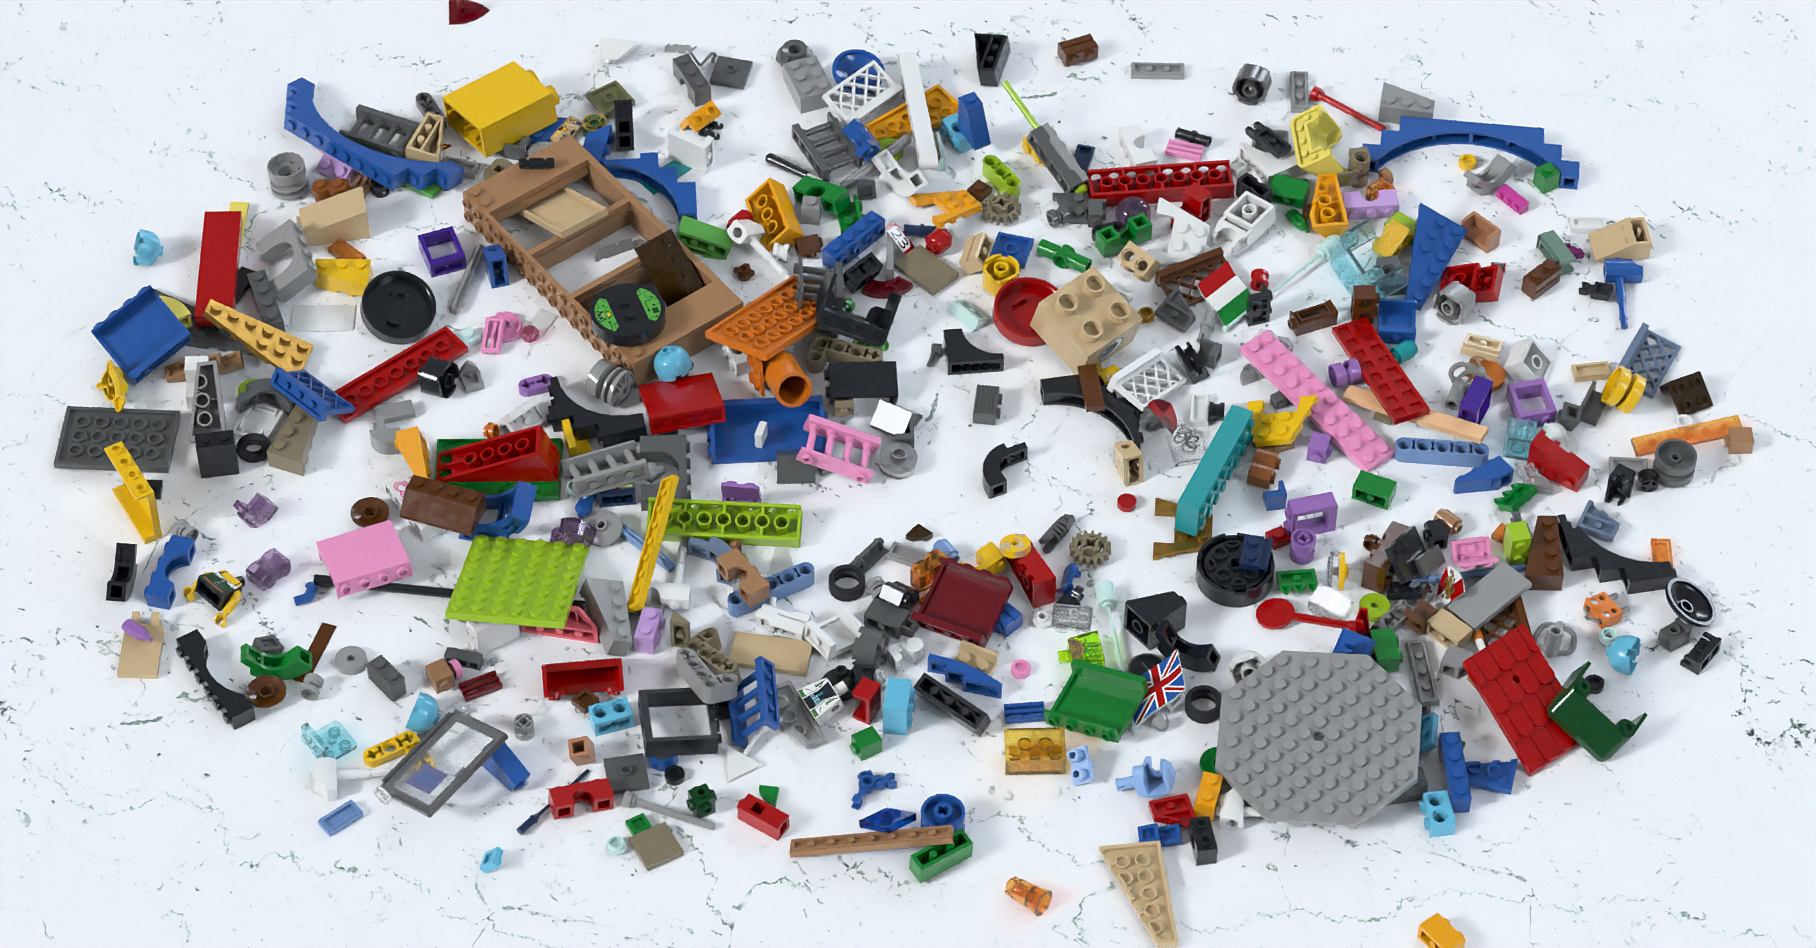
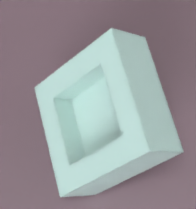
M471 325L455 333L468 348L481 342V336Z

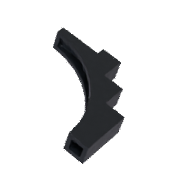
M1078 374L1040 379V395L1043 406L1065 405L1085 409ZM1102 385L1101 390L1105 411H1095L1094 413L1112 422L1127 440H1132L1140 449L1141 443H1144L1143 433L1139 432L1140 414H1143V411H1140L1125 397L1117 398L1116 392L1111 393L1106 389L1108 385Z
M557 376L550 378L551 386H548L550 397H554V399H551V406H548L549 414L546 415L548 426L552 425L553 432L562 431L561 420L569 419L573 434H577L579 441L597 437L598 443L602 442L604 448L631 440L638 442L640 441V436H648L643 413L608 415L588 410L576 404L566 395L560 386Z

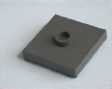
M718 56L709 79L710 84L744 90L753 67V61Z
M643 753L603 759L606 778L609 779L613 794L650 789Z

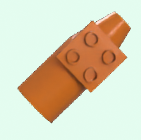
M782 350L767 361L747 355V363L751 368V372L748 373L749 381L751 384L753 383L755 391H758L761 397L765 396V381L783 406L798 407L809 399L812 392L811 381L792 354Z

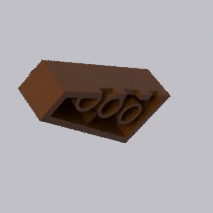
M1537 516L1524 576L1532 583V587L1528 590L1561 591L1564 572L1557 516Z
M1395 521L1390 523L1382 539H1379L1376 549H1372L1370 552V558H1366L1364 561L1361 587L1382 595L1386 588H1390L1395 572L1385 552V548L1405 532L1409 526Z

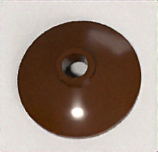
M362 498L352 506L350 511L351 519L356 525L363 528L387 520L389 507L380 498Z
M273 675L259 676L253 679L247 686L246 696L252 705L260 708H270L278 705L285 698L286 685L279 677Z

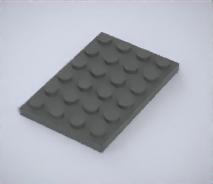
M67 406L53 463L54 468L117 471L104 448L122 441L141 472L169 473L181 413L174 410L123 408L122 411L117 412L115 408Z

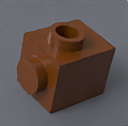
M818 234L793 238L797 256L806 255V258L816 257L818 252H822L823 242L822 238L818 237Z

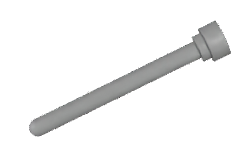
M626 791L623 796L622 806L635 808L637 806L709 830L716 829L714 822L639 799L634 792Z

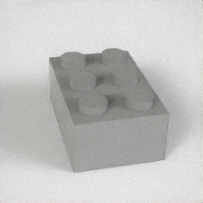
M816 55L783 63V80L801 114L830 107L822 96L833 87ZM834 95L829 96L834 101Z

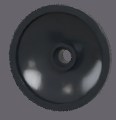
M1673 578L1667 583L1665 588L1667 602L1681 620L1696 627H1707L1714 622L1716 618L1715 607L1709 596L1698 585L1684 578Z

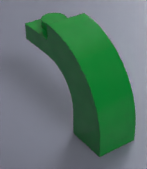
M245 643L241 646L240 662L250 667V675L254 677L273 675L281 680H289L302 676L312 669V653L297 645L288 652L272 655L263 653Z

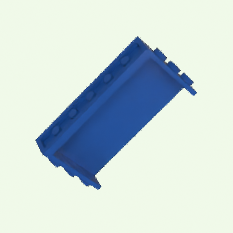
M823 395L810 396L804 404L798 407L783 406L776 397L723 400L726 422L706 425V428H710V431H707V443L711 442V445L707 446L708 457H712V465L777 462V450L806 448L809 432L803 430V426L809 414L828 420V412L824 411ZM764 421L767 422L768 435L763 447L757 448L755 446L754 434L759 422ZM816 436L815 451L824 454L827 442L825 437Z

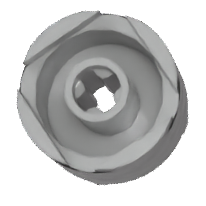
M1453 281L1434 295L1432 307L1433 309L1436 308L1438 312L1436 316L1447 325L1459 324L1475 310L1476 295L1463 284Z

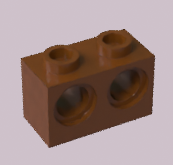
M1353 285L1350 307L1351 321L1366 317L1371 324H1374V318L1378 316V305L1376 304L1380 302V294L1376 293L1375 285Z

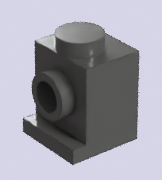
M1088 199V228H1093L1103 224V220H1106V199Z
M1565 401L1562 410L1560 409L1557 414L1558 423L1563 425L1566 431L1572 432L1580 424L1583 407Z
M1678 617L1674 622L1659 630L1658 641L1669 652H1672L1689 642L1691 629Z

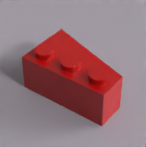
M1541 429L1530 443L1526 468L1577 493L1588 479L1590 465L1570 451L1568 453L1559 446L1561 444L1559 441H1552L1545 435L1546 431Z

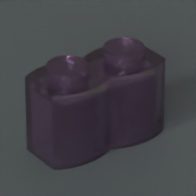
M271 548L260 559L248 566L245 570L246 577L260 590L265 591L268 588H272L278 579L290 573L291 562L277 549Z

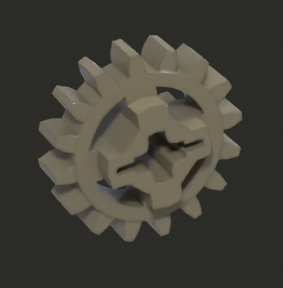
M997 192V195L991 193L990 198L986 197L985 202L982 203V214L985 215L986 220L990 219L991 224L993 222H997L998 226L1000 223L1006 226L1007 222L1013 224V219L1018 220L1019 215H1021V202H1019V198H1014V194L1008 196L1007 192H1004V194Z
M1084 530L1083 535L1077 533V538L1072 537V541L1069 544L1070 557H1073V562L1079 561V566L1086 564V568H1089L1090 565L1097 568L1098 563L1104 565V560L1108 561L1109 555H1111V542L1107 541V536L1101 537V532L1094 534V530L1091 533Z

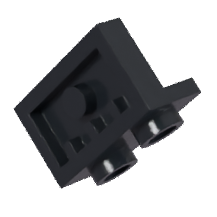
M1261 284V292L1247 295L1246 323L1248 327L1269 322L1270 314L1272 313L1270 303L1273 300V295L1265 284Z

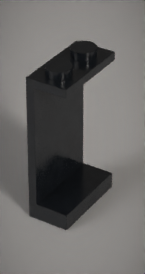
M896 361L829 362L827 369H824V381H828V387H825V398H829V405H833L834 399L889 398L890 402L897 403L899 394Z

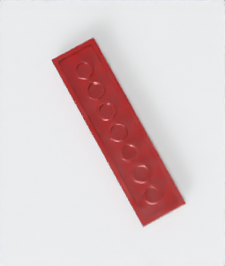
M444 326L335 390L334 392L355 407L353 413L337 414V416L345 424L351 422L420 381L417 378L418 371L424 367L430 356L452 362L468 353V347L447 326Z

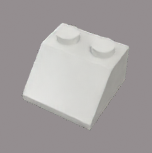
M1531 336L1514 343L1503 369L1517 382L1544 378L1546 381L1554 361Z

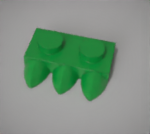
M1525 483L1511 484L1510 486L1513 490L1503 491L1504 497L1495 498L1494 503L1499 506L1501 511L1510 513L1518 511L1520 507L1538 493V489L1535 485Z
M1315 568L1276 571L1278 591L1285 595H1288L1291 590H1295L1298 594H1301L1304 589H1308L1312 593L1317 590L1318 582Z

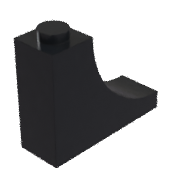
M962 328L943 330V345L948 375L1004 371L1003 353L986 352L973 346L964 336Z

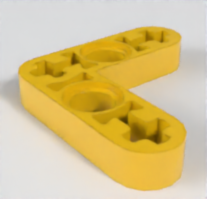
M406 731L387 739L363 752L364 764L369 768H375L404 754L407 755L420 742V739L412 731ZM390 746L396 748V750L393 752L385 751V749ZM429 753L414 767L416 772H418L425 763L436 769L435 762Z

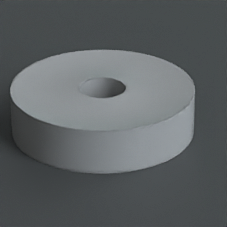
M358 646L343 647L336 653V668L344 675L361 673L367 665L366 652Z

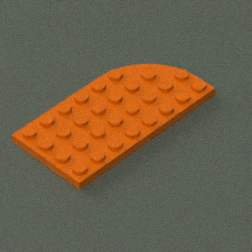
M793 275L706 330L705 338L728 346L731 349L741 351L746 355L754 356L759 360L767 361L819 327L816 323V301L803 300L801 309L797 308V301H794L795 290H797L796 275ZM804 282V284L818 285V284H815V283H807V282ZM804 291V293L818 294L815 292Z

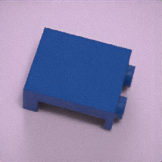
M1380 298L1377 333L1385 344L1398 345L1406 340L1415 342L1416 300Z

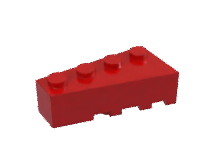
M1030 540L1031 550L1026 556L1016 559L1007 557L1006 560L1033 609L1055 602L1057 587L1056 576Z

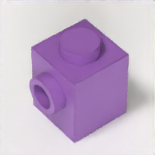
M1312 431L1307 449V461L1325 464L1327 457H1331L1333 446H1330L1331 435Z

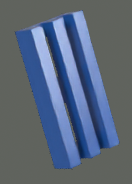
M1044 701L1004 704L1006 724L1045 721L1043 713L1045 709Z

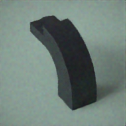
M1025 442L1015 444L1009 448L1002 443L987 454L983 462L982 484L989 499L1007 493V480L1002 471L1008 466L1027 460L1028 446Z
M1168 619L1160 621L1155 636L1160 642L1157 649L1165 658H1168L1177 649L1182 668L1195 672H1215L1221 656L1213 644L1199 645L1190 643L1177 634Z

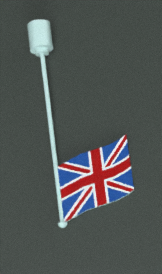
M1102 580L1094 586L1099 609L1108 612L1120 671H1124L1111 612L1118 604L1115 588L1112 581ZM1177 649L1164 661L1141 675L1146 677L1148 692L1131 720V731L1136 732L1138 726L1148 717L1174 701L1186 690Z

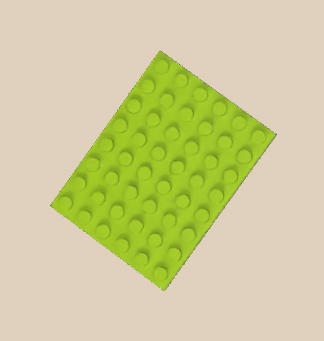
M475 535L445 611V619L564 629L590 553V545H584L583 543L571 544L563 541L548 542L541 539H507L504 536L488 537L487 535Z

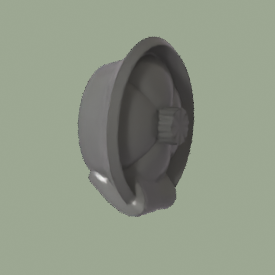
M792 39L786 41L778 49L775 60L783 68V63L813 56V52L803 41Z

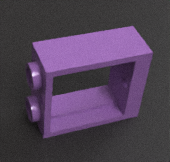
M1544 378L1507 384L1506 398L1518 429L1543 426L1545 423L1556 422L1557 409ZM1542 397L1546 407L1545 410L1523 412L1519 400Z
M1333 492L1288 500L1287 508L1284 510L1286 521H1283V527L1290 537L1295 530L1300 528L1309 529L1315 535L1335 531L1338 504ZM1323 512L1322 516L1297 521L1299 516Z

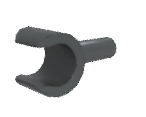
M933 343L931 345V354L927 367H931L935 354H942V344Z

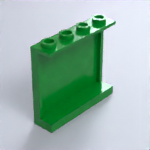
M1074 658L1071 662L1072 674L1051 710H1043L1046 724L1064 728L1071 732L1082 733L1089 737H1097L1108 742L1119 743L1148 692L1146 677Z

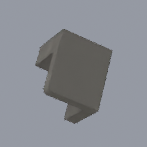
M523 136L519 145L508 143L504 145L505 158L519 161L520 158H527L531 152L530 137Z
M1201 338L1200 349L1197 354L1204 366L1215 369L1222 356V344Z
M910 422V433H895V441L905 442L914 448V422Z

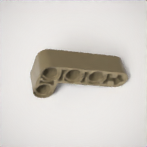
M827 336L815 337L807 353V369L813 374L822 372L827 362L883 361V353L879 349Z
M706 628L686 641L685 648L692 649L715 676L724 673L728 675L735 674L738 677V685L741 684L742 678L738 664L720 652L722 644L716 628Z

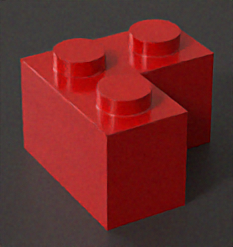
M1194 182L1189 188L1184 189L1182 193L1183 202L1180 209L1205 223L1210 218L1212 192ZM1170 218V220H1171V227H1170V228L1172 229L1174 219Z

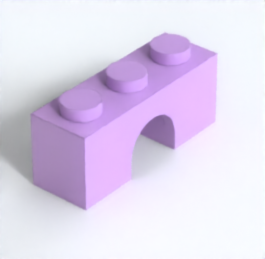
M1396 189L1378 190L1377 199L1374 201L1363 199L1360 191L1342 192L1348 220L1390 218L1396 212H1399V200Z

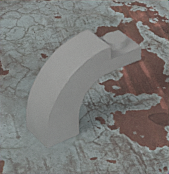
M1497 153L1488 167L1482 172L1474 174L1466 170L1463 176L1468 179L1466 184L1468 188L1480 196H1485L1503 185L1517 166Z

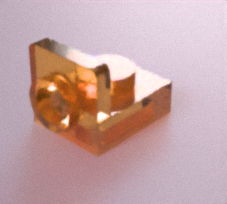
M1382 177L1367 186L1365 199L1367 201H1374L1377 199L1378 190L1395 189L1391 182Z

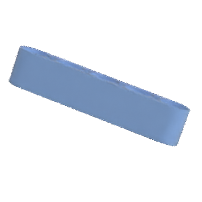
M1410 437L1398 438L1394 450V458L1402 463L1471 468L1483 465L1488 461L1489 447L1484 443Z
M802 562L767 577L766 579L770 583V597H776L777 601L811 587L815 582L814 565L809 562ZM739 589L730 593L727 598L728 613L732 617L746 615L761 608L763 604L769 605V598L749 607L739 596Z

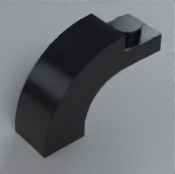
M632 99L614 100L616 151L634 150Z
M116 543L114 570L111 579L107 581V601L127 602L129 600L137 574L138 564H136L138 544Z

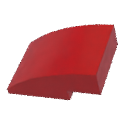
M1476 262L1446 267L1443 272L1439 291L1453 281H1458L1475 293V302H1496L1499 300L1504 275L1499 265L1481 267L1480 263Z

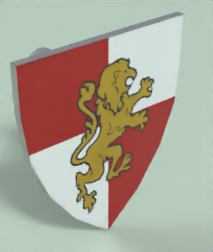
M1447 566L1441 577L1437 591L1438 610L1444 609L1465 594L1463 577L1454 567Z

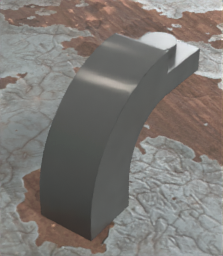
M264 378L246 384V392H242L236 397L235 410L241 414L256 404L272 403L279 406L289 416L296 404L270 385L271 378Z

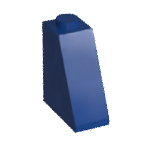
M971 92L958 97V129L972 148L978 150L991 145L983 102L975 92Z
M505 742L482 765L511 792L516 788L521 790L528 784L527 779L531 775Z

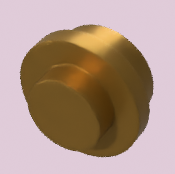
M1142 307L1137 312L1143 318L1141 322L1143 324H1149L1155 320V313L1150 307Z

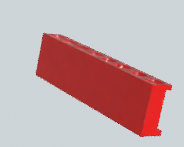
M1229 160L1089 169L1087 171L1088 181L1086 185L1089 199H1106V207L1157 204L1159 197L1170 203L1183 202L1182 193L1184 189L1189 188L1194 182L1212 192L1211 200L1235 197V185L1232 180ZM1220 165L1226 166V169L1222 171L1216 168ZM1200 167H1208V170L1205 172L1198 170ZM1189 168L1190 172L1184 173L1181 172V169ZM1166 169H1171L1173 171L1171 174L1168 175L1162 173ZM1149 170H1152V171L1155 172V173H1154L1153 175H1151V176H1148L1147 174H1144L1146 171H1149ZM1136 172L1137 175L1134 177H1130L1127 175V173ZM1111 173L1119 174V176L1114 179L1109 177ZM1094 174H1099L1101 176L1097 180L1091 179V176Z
M204 211L194 315L196 329H200V326L214 325L203 316L210 299L234 310L236 308L243 229L241 211Z

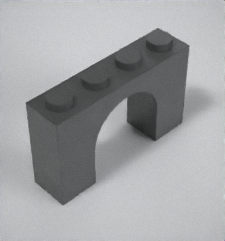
M686 435L640 436V458H645L647 462H666L673 465L677 469V476L679 477L674 498L691 499V490H687V486H691V474H687V470L691 469L690 458H687V453H690V442H686ZM640 484L641 511H648V497H657L660 484Z

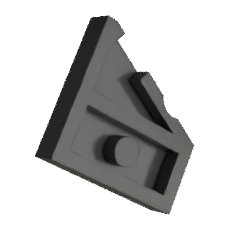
M1052 193V200L1054 202L1056 201L1059 206L1065 205L1070 214L1069 224H1087V193Z
M1177 286L1155 311L1157 317L1184 333L1196 321L1192 309L1189 308L1186 299H1184Z

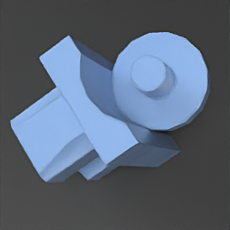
M1083 745L1067 750L1066 754L1070 762L1071 779L1074 781V786L1095 781L1092 770L1094 763L1090 760L1088 746Z

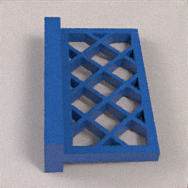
M281 367L275 368L270 385L319 422H325L329 415L354 412L355 407L306 370L287 372Z

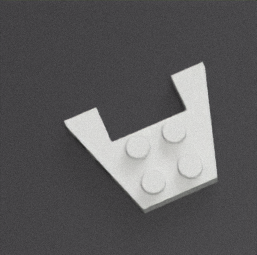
M1159 197L1156 215L1172 218L1174 222L1168 252L1164 253L1149 249L1148 254L1160 262L1162 266L1177 264L1203 254L1210 226Z

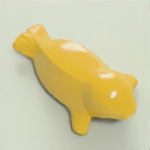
M108 360L106 370L101 377V382L96 384V388L102 390L106 399L113 403L117 412H120L126 404L125 396L128 384L123 378L122 369L118 366H113V361Z

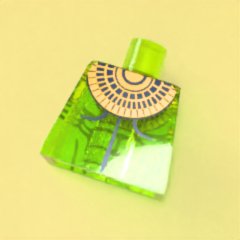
M1098 630L1067 639V650L1057 651L1058 662L1069 661L1071 666V662L1075 658L1105 666V658Z

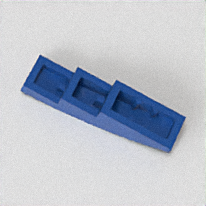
M929 653L927 672L945 675V682L962 685L963 692L998 699L1002 698V683L988 674L962 662Z

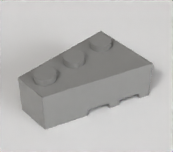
M1383 82L1378 122L1400 124L1401 116L1433 119L1435 101Z

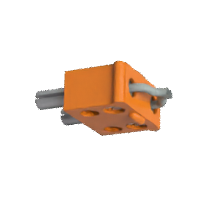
M1604 591L1590 598L1586 597L1583 610L1586 613L1585 619L1587 621L1592 620L1602 630L1605 627L1621 622L1622 615L1630 612L1631 609L1628 605L1619 608L1613 601L1618 599V594L1614 592L1607 595Z

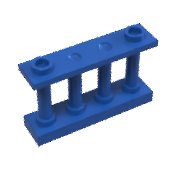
M762 656L755 659V672L744 678L741 684L738 685L737 697L728 700L731 739L734 744L744 749L749 744L748 736L761 727L767 726L774 731L781 727L775 665ZM757 680V687L744 695L743 689ZM758 696V703L745 711V704ZM760 712V719L747 727L746 720Z

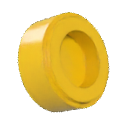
M1463 154L1459 158L1458 165L1464 171H1472L1476 168L1477 159L1471 154Z

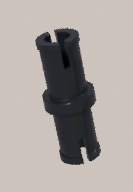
M1178 127L1175 131V138L1188 141L1189 143L1204 145L1207 148L1211 145L1212 137L1199 134L1196 130L1189 131Z

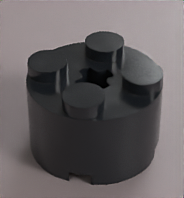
M430 356L424 367L420 368L417 374V378L420 379L421 392L439 398H449L457 386L454 384L455 378L459 379L458 365L451 361Z

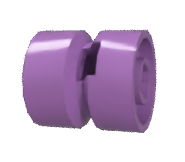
M1355 358L1345 360L1343 364L1338 362L1328 366L1329 379L1334 388L1346 386L1347 382L1354 384L1362 380L1361 368Z
M1306 528L1297 529L1292 533L1289 557L1294 563L1306 565L1313 561L1316 546L1315 533Z

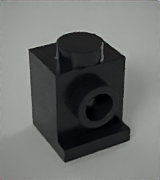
M1441 519L1426 521L1423 525L1425 529L1423 531V538L1425 542H1428V549L1436 544H1439L1440 549L1447 548L1449 535Z

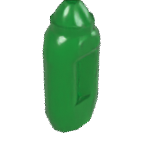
M1291 209L1286 212L1287 219L1295 228L1310 233L1307 220L1297 210Z

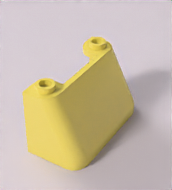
M1321 104L1293 117L1290 127L1297 164L1301 170L1318 176V174H1338L1349 171L1347 168L1342 167L1333 157L1331 146L1340 142L1342 131ZM1349 176L1343 177V178L1341 179V182H1346V181H1348V180L1350 179V177H1349Z

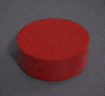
M1129 493L1121 494L1117 499L1118 509L1123 512L1133 511L1136 508V497Z

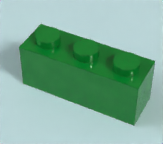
M961 828L954 832L952 844L929 845L910 855L909 869L921 884L972 857L973 842Z

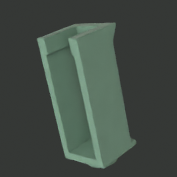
M1554 229L1539 234L1537 236L1536 249H1539L1546 259L1550 258L1562 268L1560 276L1573 272L1574 268L1570 263L1576 261V258Z

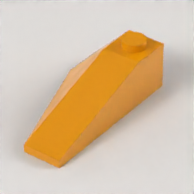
M1318 174L1309 215L1312 229L1324 238L1336 234L1342 240H1347L1349 222L1337 174Z
M418 426L395 431V448L401 452L413 474L425 478L432 475L428 463L430 462L427 441Z

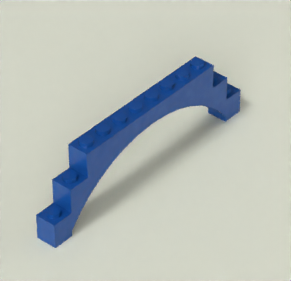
M300 77L287 84L284 129L390 190L408 183L421 191L436 183L449 191L462 184L464 168L451 160L448 162H428L403 159L371 150L349 140L328 125L316 110L313 103L314 83Z
M1401 116L1399 131H1381L1380 145L1362 144V147L1367 146L1370 153L1369 172L1378 173V169L1389 161L1414 150L1437 145L1467 144L1501 150L1518 156L1537 167L1551 162L1560 172L1559 188L1574 190L1578 188L1580 162L1562 160V145L1544 143V128Z

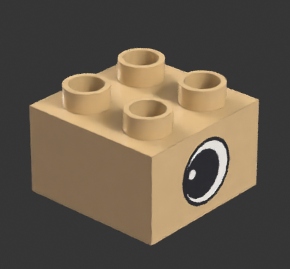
M1093 266L1039 302L1030 326L1076 375L1078 374L1077 366L1101 364L1133 342L1143 318Z

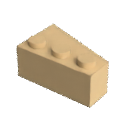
M430 112L426 113L405 147L406 159L441 162L445 137L444 116Z

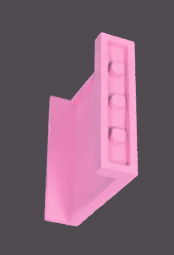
M391 520L316 542L320 561L324 562L333 581L337 598L413 576L410 559Z

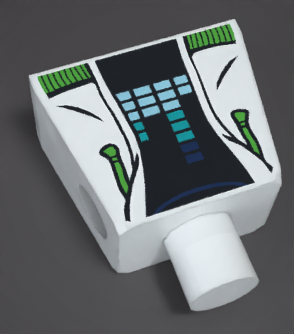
M824 678L797 691L820 727L843 708L844 705L839 696L849 690L843 680L832 686L829 680Z

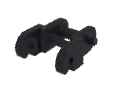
M712 121L699 130L698 134L702 137L709 135L714 140H719L720 134L715 136V133L711 131L714 129L721 130L724 125L720 123L719 126L717 121Z

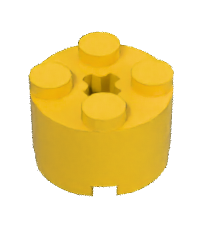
M1002 254L988 257L983 266L982 284L984 289L992 294L993 297H996L997 292L1003 285L1019 278L1020 269L1018 261L1009 255L1008 257H1003Z

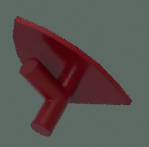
M449 0V25L473 22L483 17L490 10L475 1Z

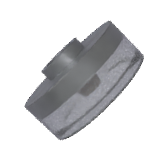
M889 442L880 450L879 470L891 479H907L916 470L917 452L911 445L905 442Z

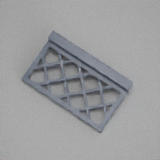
M1643 322L1618 366L1621 365L1629 370L1631 369V374L1645 373L1648 378L1646 379V384L1650 383L1653 390L1650 391L1645 388L1643 395L1652 399L1681 346L1648 330L1650 325ZM1647 338H1652L1657 344L1650 345ZM1664 347H1669L1675 351L1673 353H1666ZM1659 348L1662 354L1654 355L1652 349ZM1647 350L1650 356L1643 357L1640 351ZM1664 359L1667 365L1660 366L1657 360ZM1653 361L1655 367H1647L1645 362ZM1640 362L1643 368L1635 369L1633 363ZM1657 371L1660 377L1652 378L1650 372Z

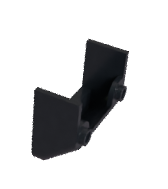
M826 269L816 297L817 325L824 330L875 347L884 345L902 296L890 291L885 308L879 306L872 307L868 311L866 318L833 307L835 295L832 292V288L837 274Z

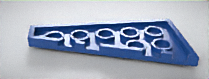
M1421 202L1418 206L1411 264L1404 298L1405 300H1416V309L1418 311H1421L1468 229Z

